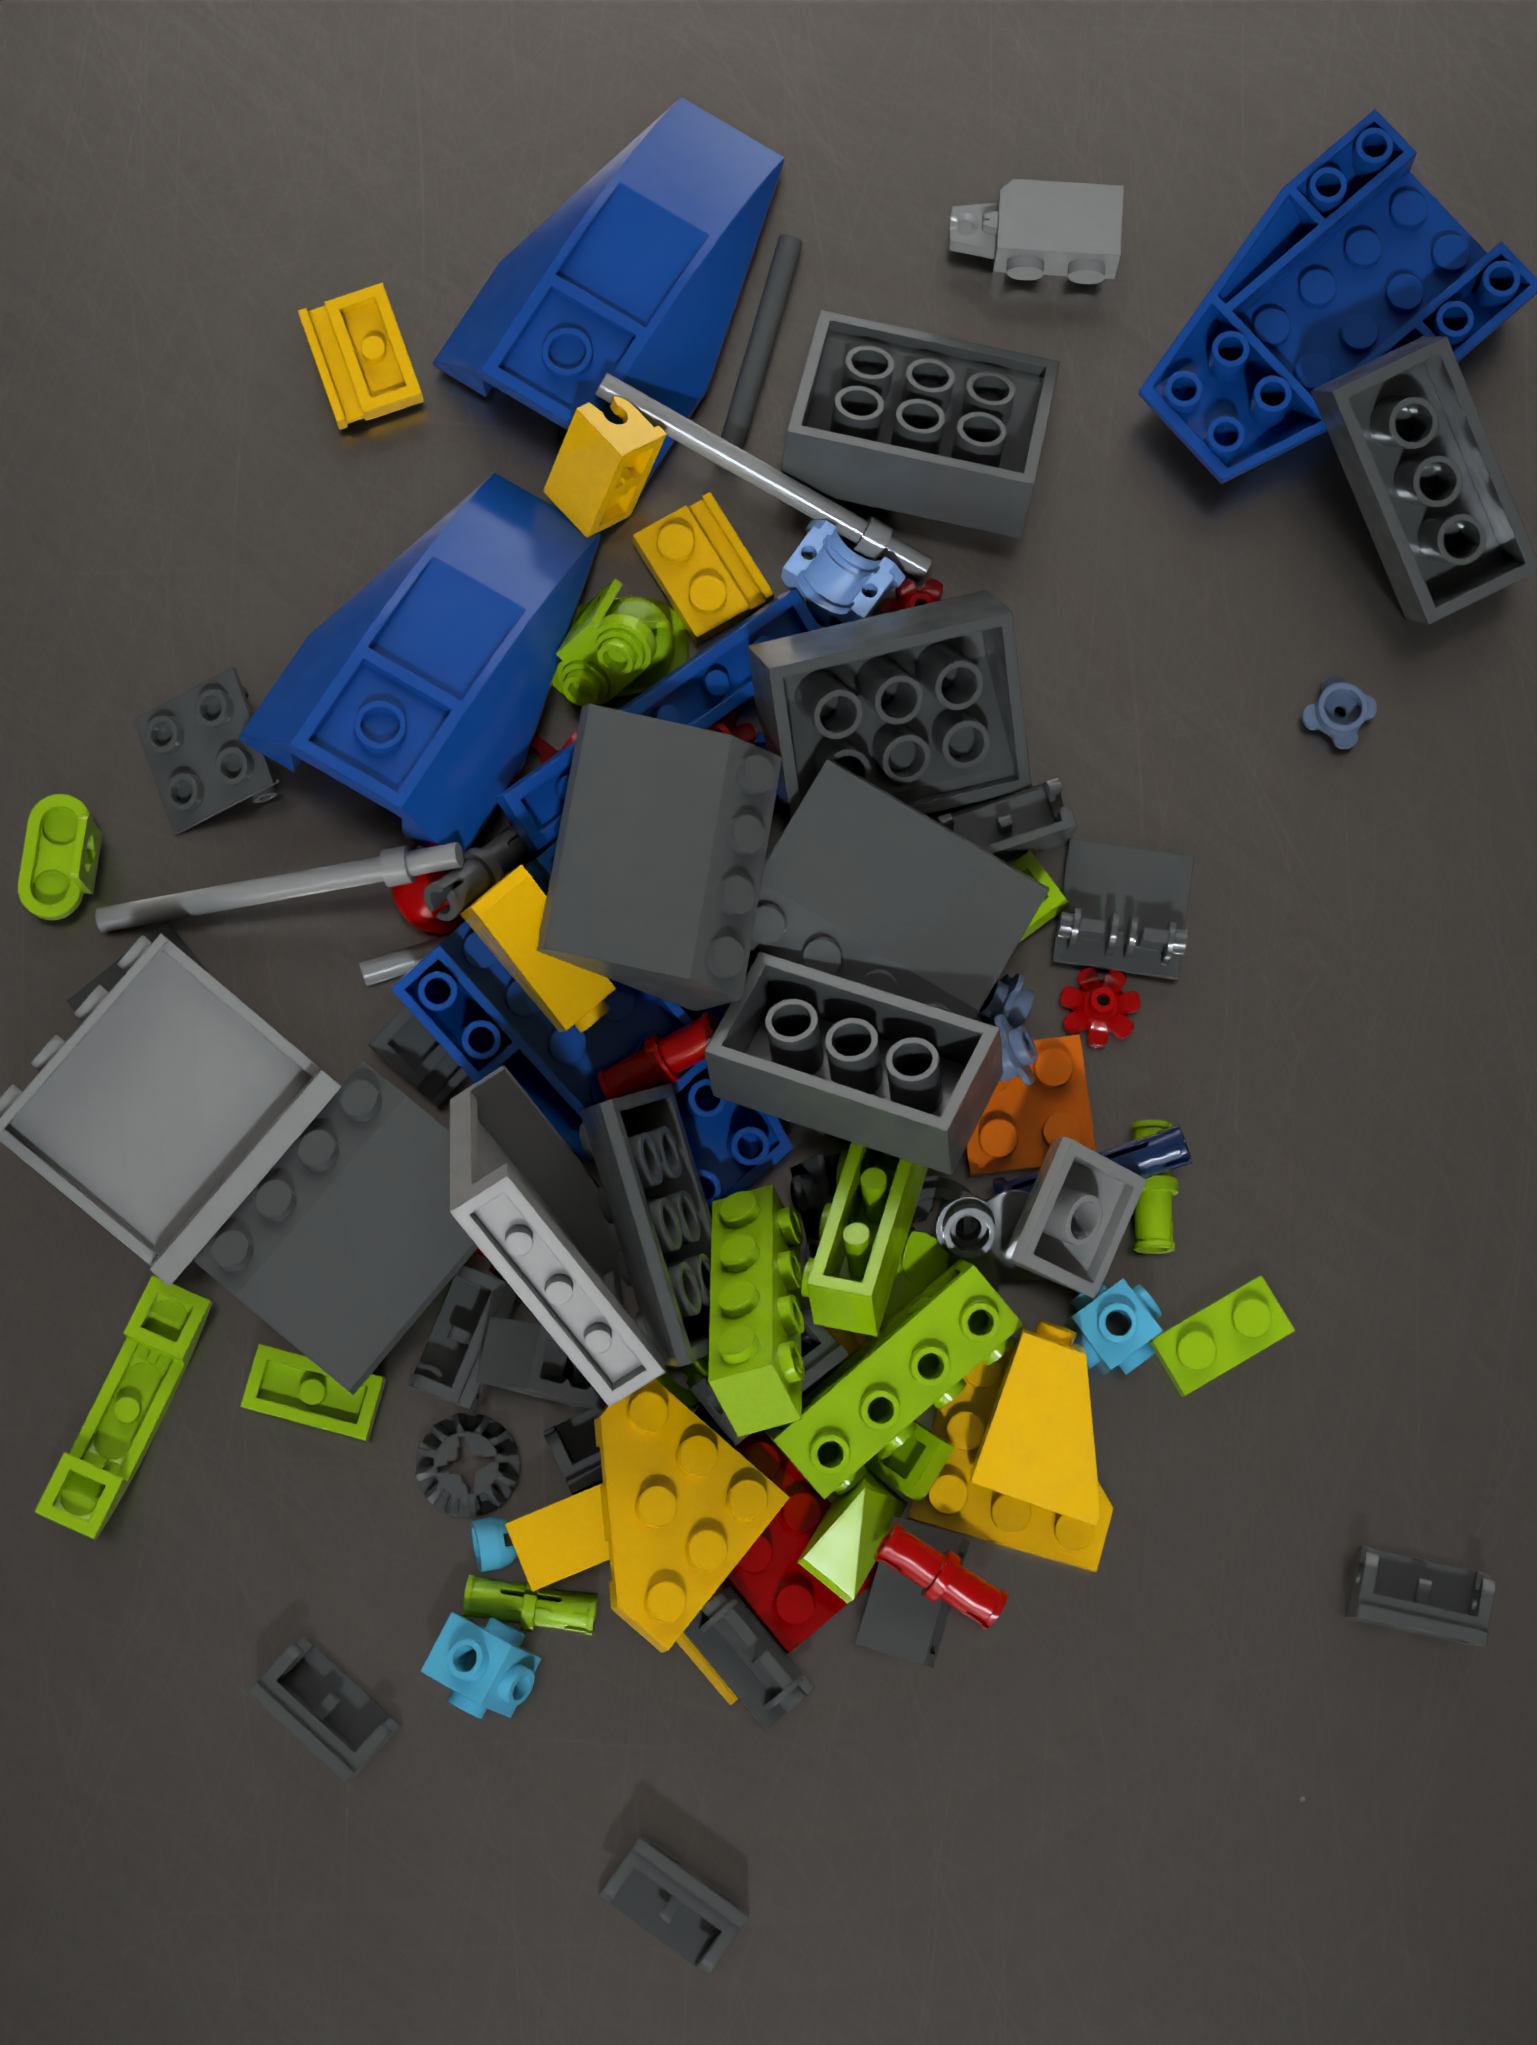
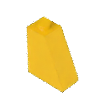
M521 864L499 880L461 912L460 915L559 1032L567 1031L575 1025L582 1033L611 1009L604 999L616 988L604 976L537 951L547 896Z
M1039 1320L1036 1330L1023 1325L1018 1333L970 1471V1482L1097 1527L1101 1516L1087 1356L1084 1346L1074 1343L1076 1332L1060 1325Z

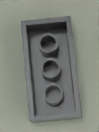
M1422 336L1311 390L1406 619L1431 624L1537 572V556L1447 336Z
M759 952L746 975L742 1000L731 1002L704 1051L713 1096L949 1175L953 1174L1003 1074L999 1027L763 952Z

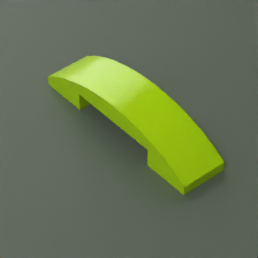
M151 1276L123 1332L127 1338L70 1453H63L35 1510L36 1514L93 1540L98 1538L127 1490L167 1412L212 1305L210 1300L177 1285L171 1284L169 1286L159 1277Z

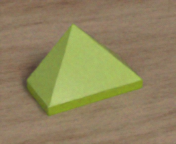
M867 1469L865 1476L853 1488L842 1495H836L797 1563L846 1603L851 1602L856 1597L876 1562L873 1558L889 1529L892 1516L900 1518L908 1502Z

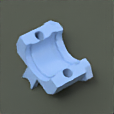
M812 519L806 527L808 534L784 565L781 579L788 589L796 588L800 596L809 601L808 609L813 616L823 622L824 627L830 625L833 617L843 623L870 617L889 589L898 588L906 578L896 563L885 556L882 560L873 561L856 554L841 540L837 532V526L827 520ZM802 556H810L812 559L807 560ZM864 593H869V594H871L873 597H871V598H870V597H866V596L863 595V594H864Z

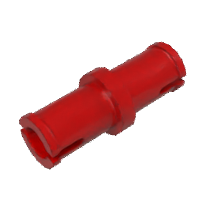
M707 1011L701 1017L665 1037H661L659 1034L649 1037L644 1041L643 1049L607 1069L603 1068L598 1071L597 1078L604 1095L608 1100L651 1089L662 1082L673 1084L681 1080L683 1070L705 1059L704 1051L720 1022L713 1013L710 1014Z
M895 1522L884 1535L873 1558L878 1562H883L921 1586V1595L930 1601L935 1602L939 1598L979 1623L980 1627L985 1630L989 1626L991 1627L1002 1612L1009 1594L1004 1590H999L960 1565L961 1557L950 1550H947L944 1554Z

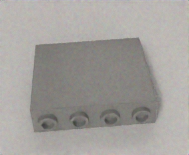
M161 933L153 943L142 935L117 963L126 974L110 992L99 984L74 1013L83 1023L67 1042L56 1034L30 1063L40 1073L22 1092L12 1084L0 1097V1141L148 1263L150 1270L167 1285L171 1286L339 1091L341 1085Z
M505 1065L450 1099V1213L610 1407L664 1374V1358L623 1308L620 1282L622 1277L617 1264V1251L621 1246L614 1223H608L602 1214L598 1200L600 1185Z

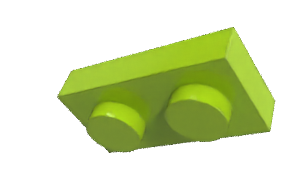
M1261 1275L1149 1342L1157 1351L1155 1354L1181 1397H1184L1291 1334L1295 1329Z
M258 1344L240 1407L369 1442L386 1378L371 1374L357 1392L352 1395L307 1356Z

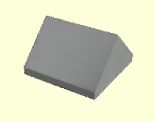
M1064 1136L1053 1139L1002 1259L1096 1299L1147 1179L1073 1139Z

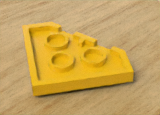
M1013 1345L1007 1353L992 1364L985 1365L983 1362H980L963 1377L966 1386L960 1394L945 1406L936 1409L931 1431L953 1445L955 1449L923 1502L911 1500L907 1519L1097 1572L1114 1509L1099 1482L1101 1516L1097 1527L970 1482V1471L1013 1351Z
M654 1379L612 1406L606 1405L595 1418L594 1426L596 1447H600L603 1486L600 1487L604 1536L605 1541L609 1543L612 1581H609L611 1609L657 1650L663 1653L669 1651L790 1497Z

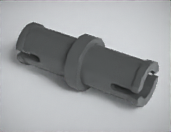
M513 826L506 827L500 835L482 848L475 847L464 852L462 868L452 869L424 889V902L428 910L432 913L448 900L449 905L438 912L436 918L442 921H452L463 909L482 896L505 875L521 864L525 865L534 858L535 851H529L522 839L513 846H510L509 843L518 837L519 834Z

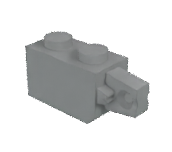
M1012 179L1000 189L998 203L952 206L949 224V250L993 259V272L1007 273L1009 277L1016 280L1030 281L1039 279L1043 275L1068 276L1070 281L1079 284H1096L1104 279H1115L1121 256L1124 186Z

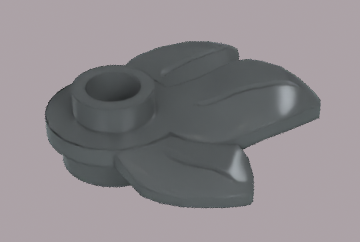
M1012 1189L1002 1191L988 1199L976 1195H960L946 1202L936 1217L935 1232L941 1247L949 1254L947 1269L961 1258L973 1264L997 1293L999 1291L1000 1279L1006 1281L1046 1279L1002 1259L1030 1193ZM965 1216L975 1217L979 1220V1225L973 1233L965 1235L955 1230L956 1224L961 1218Z

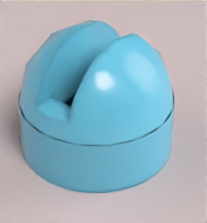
M489 1517L471 1521L472 1544L480 1573L509 1566L517 1558L518 1555L514 1546L505 1547L504 1536L509 1535L505 1524L510 1521L501 1517Z

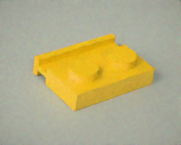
M383 282L325 301L324 306L307 311V308L298 310L339 430L348 428L347 424L364 418L365 421L424 402Z
M711 492L703 495L700 501L687 507L685 505L633 534V545L696 645L749 616L751 611L774 600V592Z

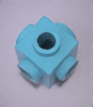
M1123 1278L1109 1288L1103 1282L1096 1299L1080 1294L1071 1301L1078 1312L1065 1323V1326L1077 1333L1074 1343L1084 1346L1089 1370L1096 1366L1102 1375H1105L1119 1365L1125 1375H1127L1157 1352L1149 1341L1163 1331L1155 1321L1162 1316V1313L1149 1293L1140 1284L1131 1289ZM1119 1312L1128 1323L1129 1328L1125 1335L1116 1336L1107 1330L1105 1320L1109 1313Z
M451 1612L420 1672L452 1689L447 1701L459 1709L480 1719L483 1718L487 1709L511 1718L517 1705L521 1704L530 1694L535 1680L534 1673L542 1658L520 1647L526 1635L493 1617H490L485 1627Z

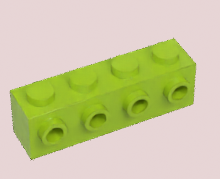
M851 1142L849 1149H843L837 1166V1189L833 1202L826 1203L821 1215L819 1226L820 1243L815 1258L808 1259L802 1278L801 1293L803 1297H808L810 1300L813 1323L815 1325L878 1337L928 1167Z
M773 1184L750 1191H739L726 1198L712 1201L708 1382L738 1437L802 1420V1380L805 1377V1370L801 1356V1333L804 1332V1320L801 1311L803 1272L800 1261V1244L803 1243V1230L796 1210L793 1206L784 1207Z
M960 1258L880 1328L878 1337L870 1336L802 1396V1420L764 1431L819 1495L824 1499L833 1491L837 1495H842L853 1488L865 1476L867 1468L864 1464L882 1448L890 1452L910 1438L917 1428L913 1421L931 1405L941 1408L958 1396L966 1386L963 1377L980 1362L989 1365L1007 1353L1015 1343L1012 1334L1024 1324L973 1264Z

